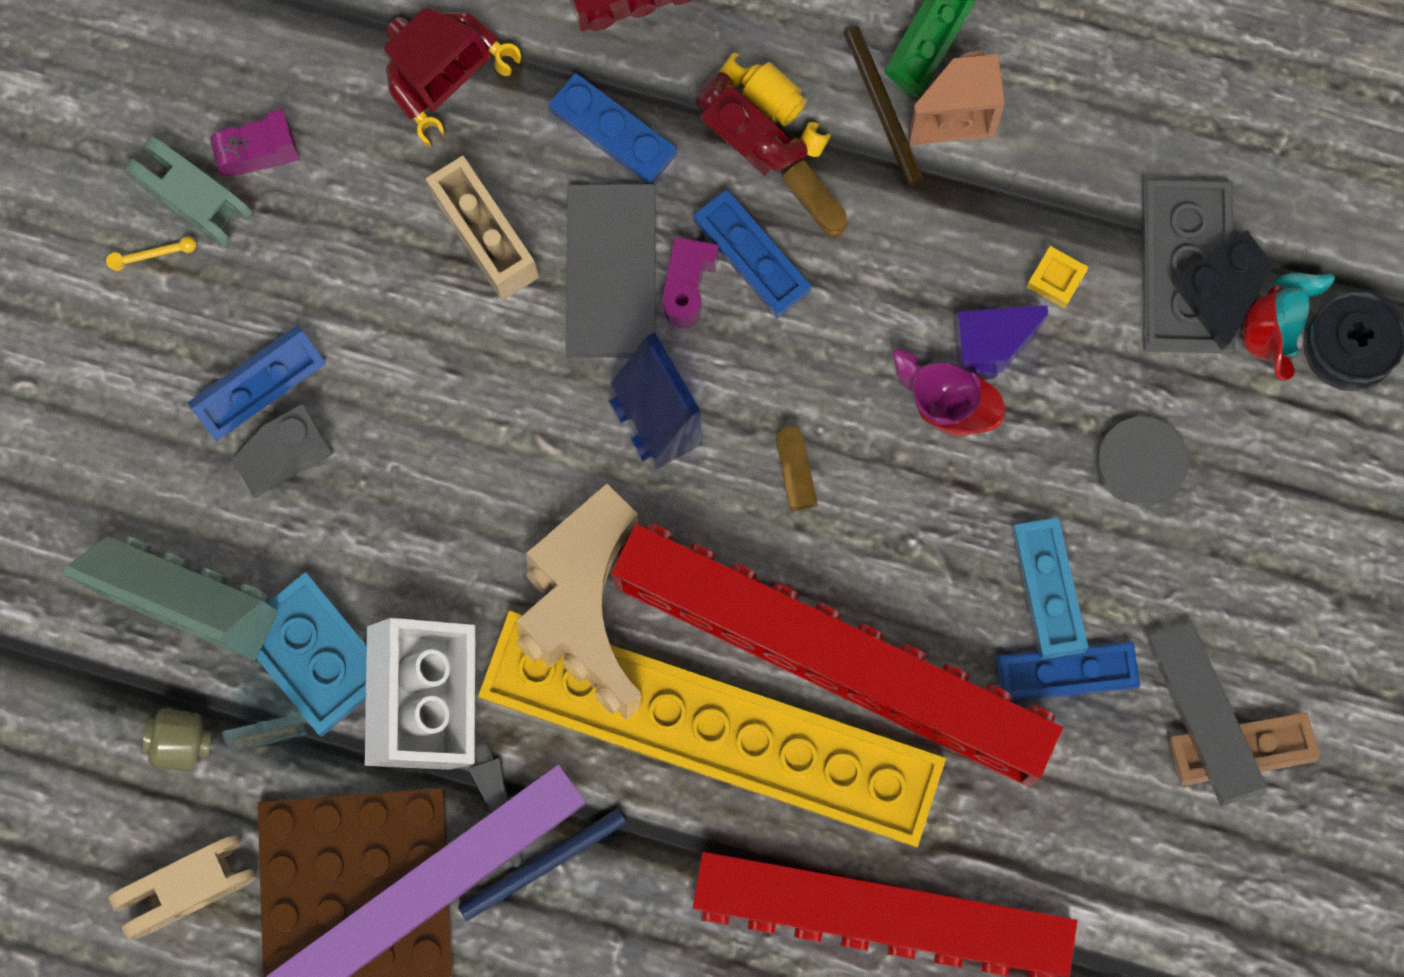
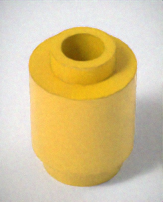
M771 62L763 66L760 64L754 65L741 82L745 86L742 96L773 123L779 122L783 126L789 125L801 113L807 102V99L801 95L802 89Z

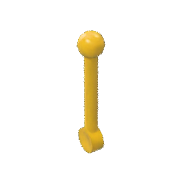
M185 236L178 243L122 256L120 253L113 252L107 256L106 264L112 271H121L128 263L178 251L192 253L195 251L197 243L193 237Z

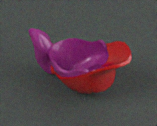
M903 349L892 350L898 380L906 389L913 391L915 405L921 418L931 426L952 437H964L972 433L988 432L1001 425L1005 416L1004 400L999 391L983 378L956 364L948 362L919 366L917 357L910 354V352Z

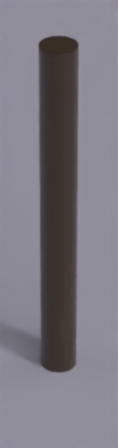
M859 27L851 28L844 33L845 39L908 188L919 186L924 182V178Z

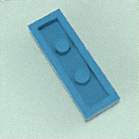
M1059 517L1014 524L1012 532L1040 659L1086 653L1088 643Z

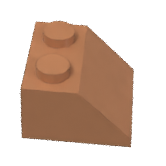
M973 51L965 53L959 58H954L914 105L908 135L910 146L996 136L1005 106L998 54L985 55L984 52Z

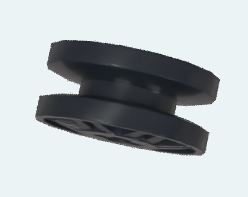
M1351 290L1333 296L1319 309L1317 315L1313 317L1304 335V354L1310 369L1324 383L1339 390L1359 392L1377 386L1400 363L1404 355V321L1400 312L1387 299L1369 291ZM1349 335H1352L1353 340L1348 339ZM1358 342L1362 343L1361 347L1358 346Z

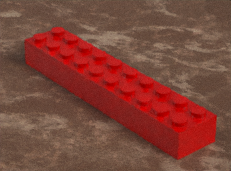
M650 523L645 528L635 524L611 572L616 590L1028 788L1041 779L1064 728L1054 723L1056 716L1051 712L1035 705H1030L1028 710L1011 702L1013 696L1007 691L987 684L985 689L968 682L970 675L963 670L949 664H944L942 669L925 661L927 655L919 649L907 644H901L900 648L894 647L882 641L884 634L875 628L859 623L857 628L840 621L842 614L820 603H817L815 608L798 601L800 595L784 585L775 583L773 588L756 581L758 575L742 565L733 563L731 568L714 561L716 555L700 545L691 543L689 548L672 541L674 535L658 525Z

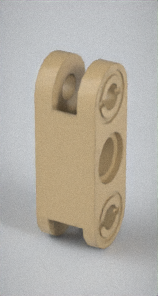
M230 836L212 843L110 895L108 898L114 912L127 909L147 899L153 910L129 921L121 927L127 941H133L151 934L252 883L256 879L252 869L237 874L235 872L232 873L225 858L233 854L232 851L241 846L238 836Z

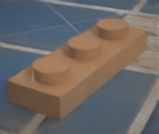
M1308 713L1239 724L1260 772L1317 762L1320 757ZM1189 734L1172 736L1169 746L1180 786L1209 781Z

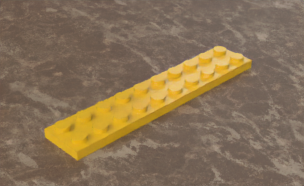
M512 611L508 612L478 695L479 699L914 848L918 847L946 758L610 645L619 666L630 682L641 693L640 708L626 720L618 711L612 714L599 703L594 695L597 690L585 678L582 681H578L568 672L562 663L563 656L550 668L540 658L536 661L531 660L517 644L519 639L517 620L523 615Z

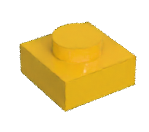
M1050 246L1026 288L1065 309L1089 267Z

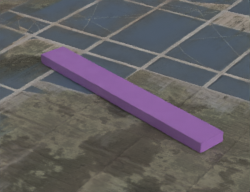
M558 764L266 977H350L587 803Z

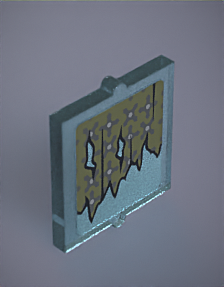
M301 714L222 731L224 741L232 752L307 735Z

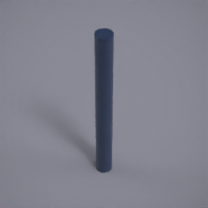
M619 809L613 810L459 904L458 908L464 919L468 922L625 826L627 822Z

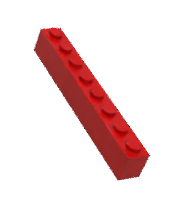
M706 852L702 853L693 903V911L702 912L701 921L728 926L730 917L748 920V930L775 934L776 926L795 929L793 938L819 943L822 942L823 934L841 937V947L868 951L869 943L888 946L887 955L915 960L916 951L935 954L934 964L962 968L963 960L981 963L980 972L1009 977L1010 968L1028 971V977H1070L1078 920Z

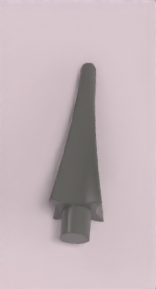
M485 743L475 747L474 762L476 766L468 768L480 790L490 813L505 804L508 799L501 758L493 760L489 745ZM520 853L510 859L514 868L522 866Z

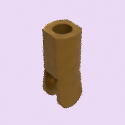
M804 160L790 168L782 176L783 183L804 209L810 212L811 217L827 236L838 237L842 235L847 227L844 208L829 193V190Z
M792 426L782 428L777 434L776 443L790 511H803L817 507L815 488L802 433Z

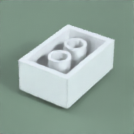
M389 618L367 626L365 765L450 770L474 764L475 625Z

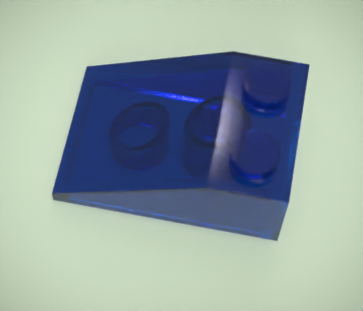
M653 332L646 336L610 383L613 398L608 400V403L619 423L622 424L628 421L634 431L635 436L631 437L630 441L641 461L644 462L650 459L655 470L702 445L701 411L656 333Z

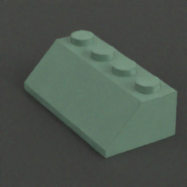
M106 536L68 564L63 572V575L106 599L252 661L256 660L279 612L265 603L268 595L246 584H242L239 591L226 586L229 580L227 577L204 567L201 574H197L188 570L190 562L169 552H165L162 559L149 554L152 549L151 546L130 536L126 537L124 543Z

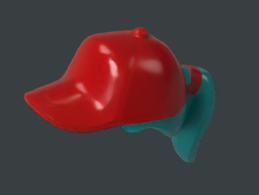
M1302 273L1283 275L1271 284L1267 295L1256 300L1248 310L1240 326L1243 332L1244 346L1252 356L1265 361H1271L1278 379L1290 380L1294 376L1295 369L1291 356H1295L1298 353L1297 340L1305 328L1309 316V297L1321 295L1328 290L1334 282V275Z

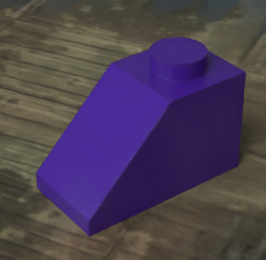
M1048 305L958 312L954 322L958 366L977 374L984 380L997 377L998 373L1005 371L1043 327L1049 314Z

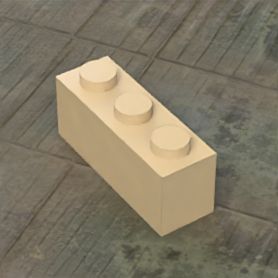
M464 156L459 157L425 178L433 199L502 301L539 278L534 259Z

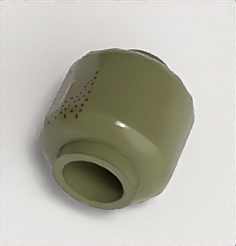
M161 708L156 712L154 718L147 717L141 754H148L149 763L153 767L191 771L196 766L198 757H208L212 731L203 729V718L197 712Z

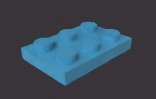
M305 572L267 603L279 612L256 659L317 734L322 737L366 701L367 645Z

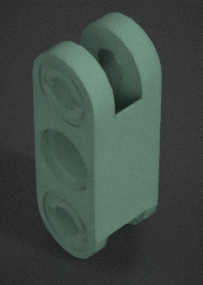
M150 136L143 144V149L169 172L163 179H160L133 159L126 164L123 171L142 189L222 247H226L230 239L221 229L233 215L238 219L241 218L247 221L252 216V211L239 198L162 141Z

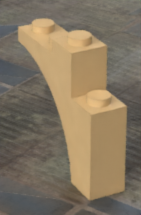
M606 484L526 553L528 570L526 575L541 593L545 594L547 591L549 593L517 620L519 637L517 644L531 660L536 661L540 658L548 668L563 656L562 663L568 672L578 681H582L585 678L597 690L594 695L599 703L608 712L613 714L618 711L627 720L640 708L641 693L627 678L611 650L602 616V599L612 565L626 544L635 524H638V513Z

